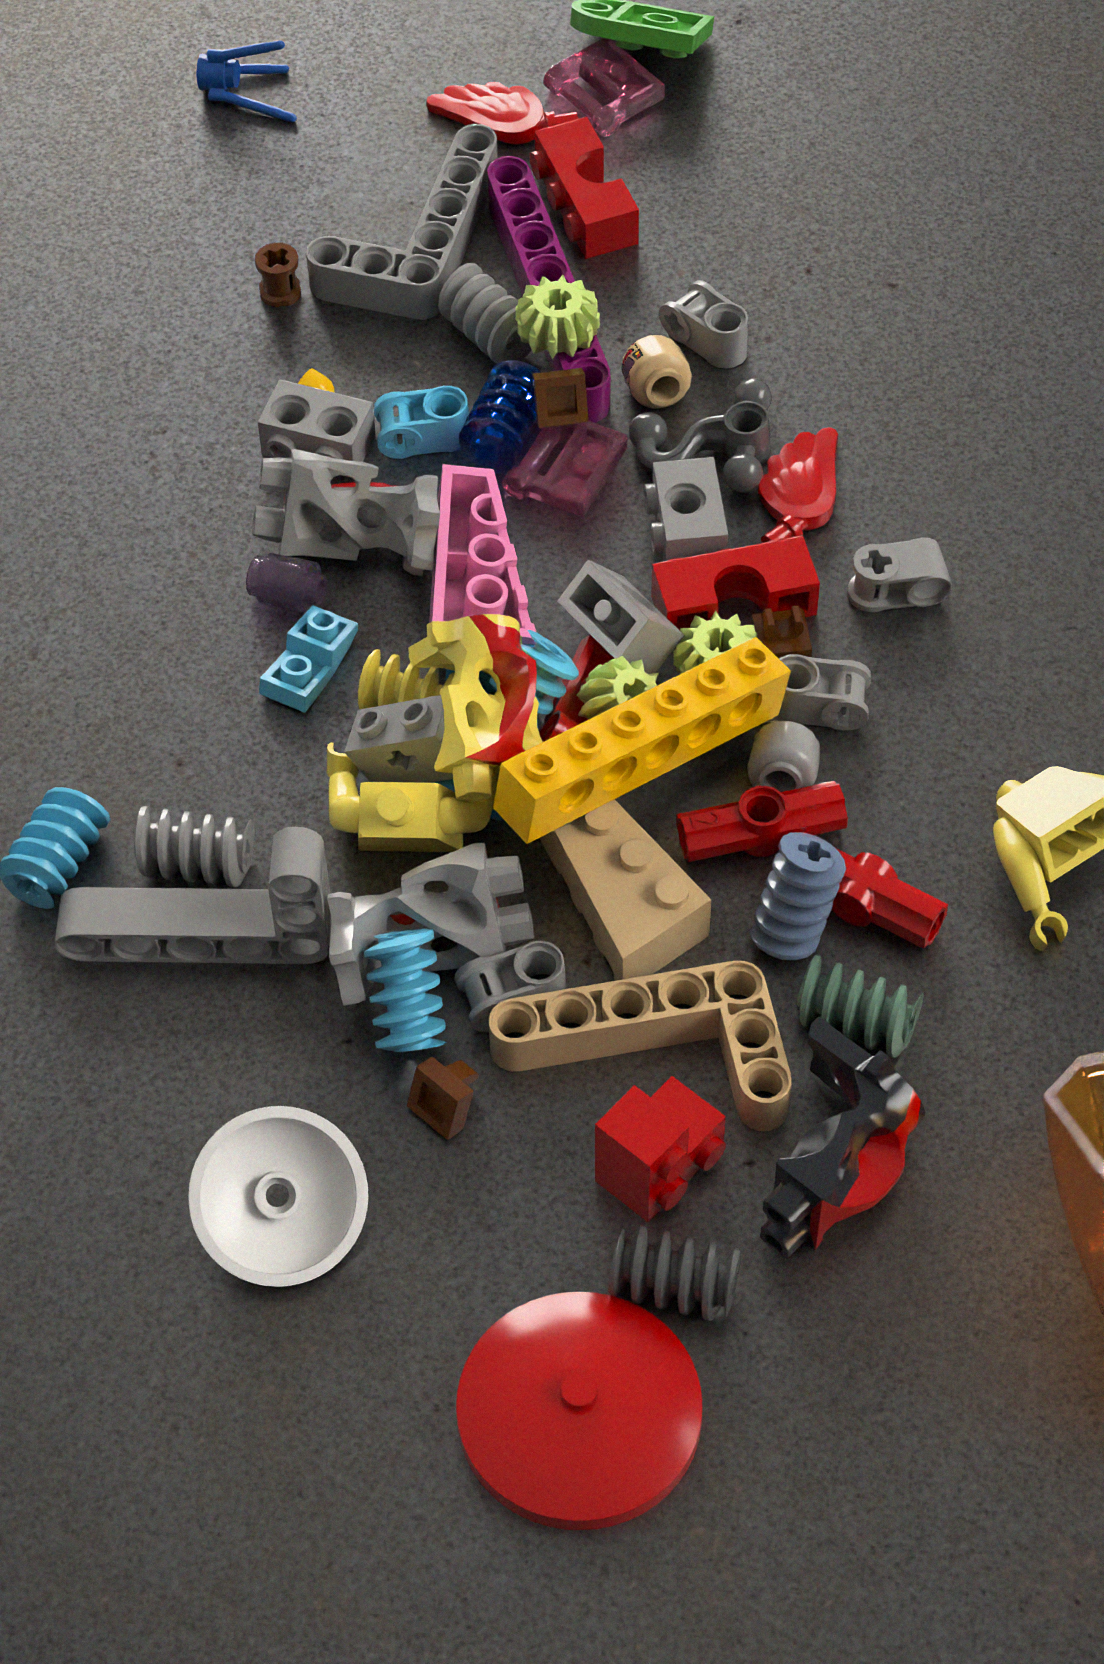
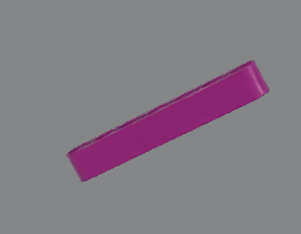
M503 156L495 159L487 169L489 210L522 296L526 285L539 286L542 276L553 282L558 281L564 275L567 283L575 282L528 164L519 157ZM597 335L593 336L589 348L577 347L573 357L565 352H558L552 360L549 352L544 350L551 371L583 369L589 421L584 423H596L603 420L610 411L611 374Z

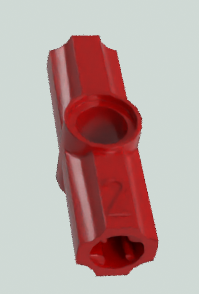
M835 781L783 792L769 786H755L747 789L741 795L739 801L676 814L679 844L684 859L687 858L688 862L743 850L757 857L769 856L779 850V843L786 834L805 832L811 835H818L846 829L848 824L845 798L840 784H836Z
M837 849L845 861L846 871L842 881L839 883L837 895L833 900L832 911L839 918L854 926L864 927L872 922L923 949L927 945L930 946L938 935L941 925L947 916L948 904L899 880L894 868L877 855L862 852L853 857Z

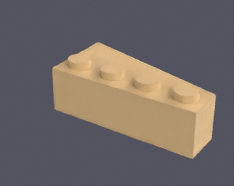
M615 799L540 837L558 874H562L567 883L571 899L578 912L583 913L592 930L593 940L602 957H606L614 972L615 981L652 975L709 937L711 899Z

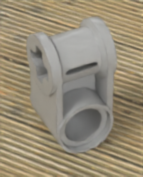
M697 280L689 286L688 293L676 302L668 301L660 307L659 318L668 335L698 353L711 365L727 369L734 368L746 360L748 354L747 312L742 306L733 303L718 293L709 283Z
M917 538L904 542L862 546L853 557L852 565L855 576L848 584L847 597L853 606L865 612H879L887 609L913 606L928 607L944 601L952 591V583L940 545L931 538ZM873 558L871 567H867L868 560ZM875 589H879L877 598H874Z
M798 654L786 655L779 659L791 672L781 709L777 716L778 721L831 727L841 731L859 729L867 723L869 709L864 700L865 690L871 684V671L866 665L854 660H830ZM847 675L851 676V684H846ZM841 707H847L846 715L841 714Z
M541 940L529 942L524 946L493 956L473 959L461 966L454 977L458 989L466 993L472 1009L469 1014L470 1023L474 1030L479 1032H489V1011L501 1001L567 989L562 952L554 944ZM484 974L485 978L480 979V975ZM539 974L550 975L542 980L531 979V977Z

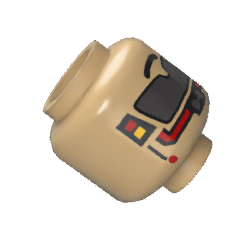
M649 335L638 339L627 349L622 359L621 371L632 396L645 407L663 409L674 405L685 396L690 387L692 373L689 363L680 347L670 338L662 335Z

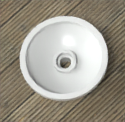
M270 1106L258 1108L227 1122L214 1133L202 1148L196 1159L189 1182L190 1216L194 1230L205 1250L213 1260L229 1273L245 1281L264 1286L278 1287L301 1284L317 1278L332 1269L346 1256L355 1244L365 1222L368 1208L366 1173L353 1144L341 1130L325 1118L313 1112L295 1107ZM273 1184H282L288 1190V1200L282 1206H271L266 1200V1191Z

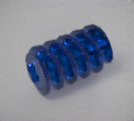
M510 360L502 361L491 369L486 382L480 390L479 396L473 404L472 410L466 418V422L459 432V444L463 453L480 468L494 469L495 473H504L510 471L514 466L516 456L521 452L523 442L529 436L530 428L536 421L532 374L541 373L536 367L525 362Z

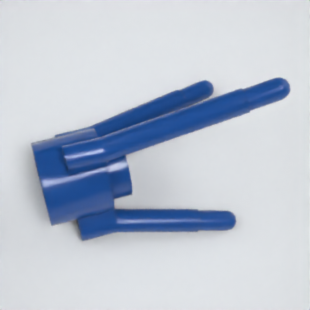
M283 41L264 42L225 50L208 49L207 54L201 53L199 55L196 70L197 85L199 90L209 91L208 97L210 101H225L291 123L297 120L296 115L228 92L230 88L238 87L240 74L288 73L289 67L287 65L239 64L238 60H231L281 50L285 47Z

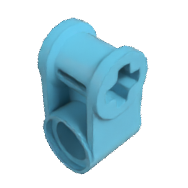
M440 386L433 389L409 392H390L379 397L374 403V415L376 420L380 422L381 427L377 437V446L379 451L387 457L403 459L412 455L454 452L467 446L471 440L472 431L468 399L460 388ZM394 406L398 407V417H394ZM397 434H402V444H398Z

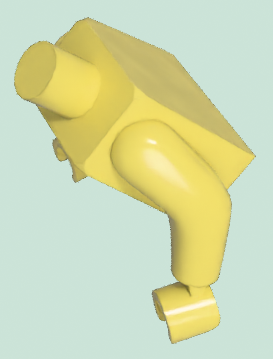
M334 742L329 743L327 746V775L330 777V824L335 829L343 832L358 833V848L360 851L454 852L463 848V833L480 831L489 822L498 779H492V797L483 801L456 800L455 792L441 784L414 782L360 783L359 796L355 779L358 777L359 769L346 753L334 751Z
M1055 766L1047 768L1023 784L1016 780L1006 781L997 792L996 810L999 819L993 827L997 853L1024 912L1030 910L1032 912L1035 923L1030 930L1029 938L1031 944L1039 951H1044L1047 947L1046 937L1041 931L1042 926L1052 928L1056 932L1060 943L1064 940L1068 930L1066 919L1057 912L1049 911L1046 905L1051 900L1045 880L1050 883L1104 849L1103 775L1076 772Z

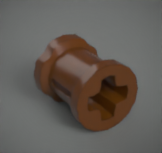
M277 242L266 244L255 255V266L262 275V280L259 283L260 297L266 305L272 307L291 306L301 297L300 280L295 275L299 259L296 250L291 245Z

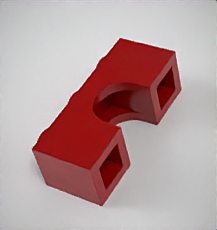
M588 117L536 130L535 151L530 152V164L533 174L537 180L543 179L551 208L554 211L559 210L561 212L564 229L571 243L577 242L585 259L639 244V208L622 178L601 183L604 182V146Z
M803 536L773 539L766 543L734 549L725 548L713 553L686 558H672L665 562L652 564L651 597L653 604L679 630L681 628H690L695 615L709 621L715 610L718 613V604L730 598L751 600L761 608L762 612L770 608L772 612L791 610L792 606L798 605L800 609L804 610L805 618L817 615L820 581Z

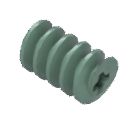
M814 955L805 972L796 1005L797 1010L800 1009V1022L802 1026L810 1027L811 1023L818 1017H821V1019L836 1030L843 1024V1035L853 1042L864 1032V1043L866 1048L870 1050H876L886 1038L887 1055L897 1058L906 1048L913 1035L924 995L922 993L913 1005L908 1004L907 986L901 984L892 997L886 996V978L879 977L870 990L865 989L864 971L860 969L856 971L849 982L843 981V964L839 962L835 963L827 975L822 974L821 956Z

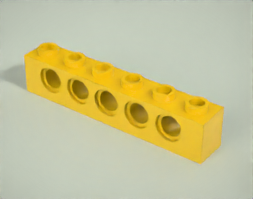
M755 637L502 762L493 809L528 844L778 716L791 670Z

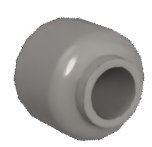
M775 721L763 726L755 734L747 764L749 781L753 787L769 786L780 792L814 785L821 756L819 741L812 731L802 724L795 722Z

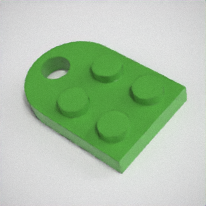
M577 0L572 3L570 25L580 32L616 40V45L624 49L640 50L643 49V45L660 48V54L673 58L687 57V53L692 54L712 35L714 16L627 0Z

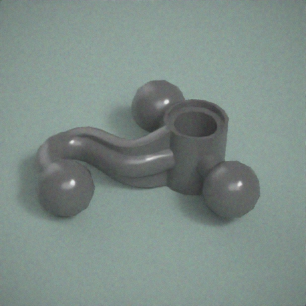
M756 378L743 380L736 386L733 392L734 405L726 411L725 415L708 417L693 424L676 448L670 452L657 451L658 448L664 445L668 435L667 425L658 414L646 412L635 417L629 426V438L636 447L639 460L651 470H653V462L693 459L696 454L704 450L727 453L728 459L723 469V477L726 484L734 491L748 492L759 485L763 476L761 465L769 459L771 454L770 425L767 410L772 401V394L769 386L762 380Z

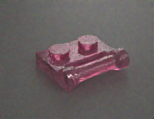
M602 38L553 65L546 72L543 79V84L554 95H563L592 121L593 128L603 137L611 136L617 131L622 122L664 99L665 85L627 52L618 47L614 41ZM581 77L610 103L603 107L573 80Z
M591 421L543 427L518 467H513L508 471L502 481V486L510 496L522 500L531 497L584 517L627 449V434ZM566 438L569 439L545 477L537 474L558 441H564Z

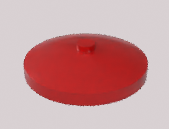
M594 1292L558 1293L532 1300L510 1311L495 1322L476 1343L465 1362L457 1389L456 1412L461 1447L472 1472L490 1495L504 1507L523 1518L548 1527L564 1530L601 1529L627 1522L642 1515L661 1502L680 1482L694 1458L699 1443L702 1424L701 1386L693 1361L684 1345L652 1313L629 1301Z

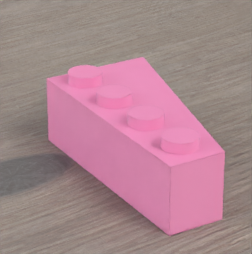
M443 464L437 501L440 519L434 546L429 623L432 621H451L479 614L510 616L517 619L520 624L522 644L535 645V641L527 631L532 630L536 632L534 623L530 621L527 610L528 599L525 587L520 583L516 567L517 556L514 545L510 544L506 529L507 518L494 469Z

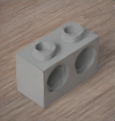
M279 379L257 422L262 456L270 458L290 459L291 449H296L341 460L363 462L376 436L373 402Z

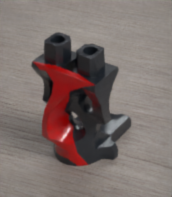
M820 1017L811 1023L808 1044L813 1050L810 1071L846 1101L849 1111L842 1112L816 1124L798 1141L790 1158H778L776 1162L774 1190L763 1201V1212L769 1220L761 1227L760 1238L786 1259L803 1242L817 1250L823 1244L825 1232L834 1223L872 1208L889 1193L900 1178L905 1167L907 1138L924 1120L926 1113L922 1101L914 1089L894 1069L888 1055L881 1050L875 1056L870 1055Z

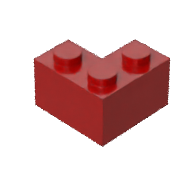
M673 1076L651 1097L634 1085L595 1124V1182L645 1221L649 1222L662 1208L668 1211L681 1200L688 1188V1181L700 1169L708 1171L721 1158L726 1148V1143L724 1142L726 1116Z

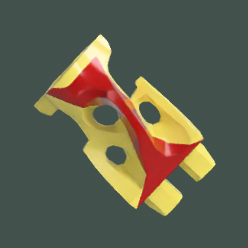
M479 614L451 621H432L427 624V637L408 647L412 666L420 668H446L455 671L451 685L440 689L444 709L445 730L434 768L437 772L453 773L456 800L474 802L492 797V779H498L501 763L543 742L537 728L539 702L535 697L537 679L536 660L523 652L520 624L517 619L510 616ZM480 671L491 675L496 683L497 691L494 695L487 694L479 681Z

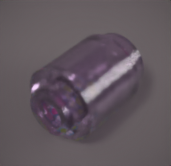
M268 553L266 556L257 555L251 561L246 577V590L249 595L257 597L259 603L306 613L312 605L315 606L322 603L327 590V578L325 575H322L321 567L316 562Z

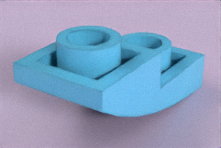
M312 605L287 632L286 650L260 677L259 694L306 712L323 691L343 660L358 631V623Z

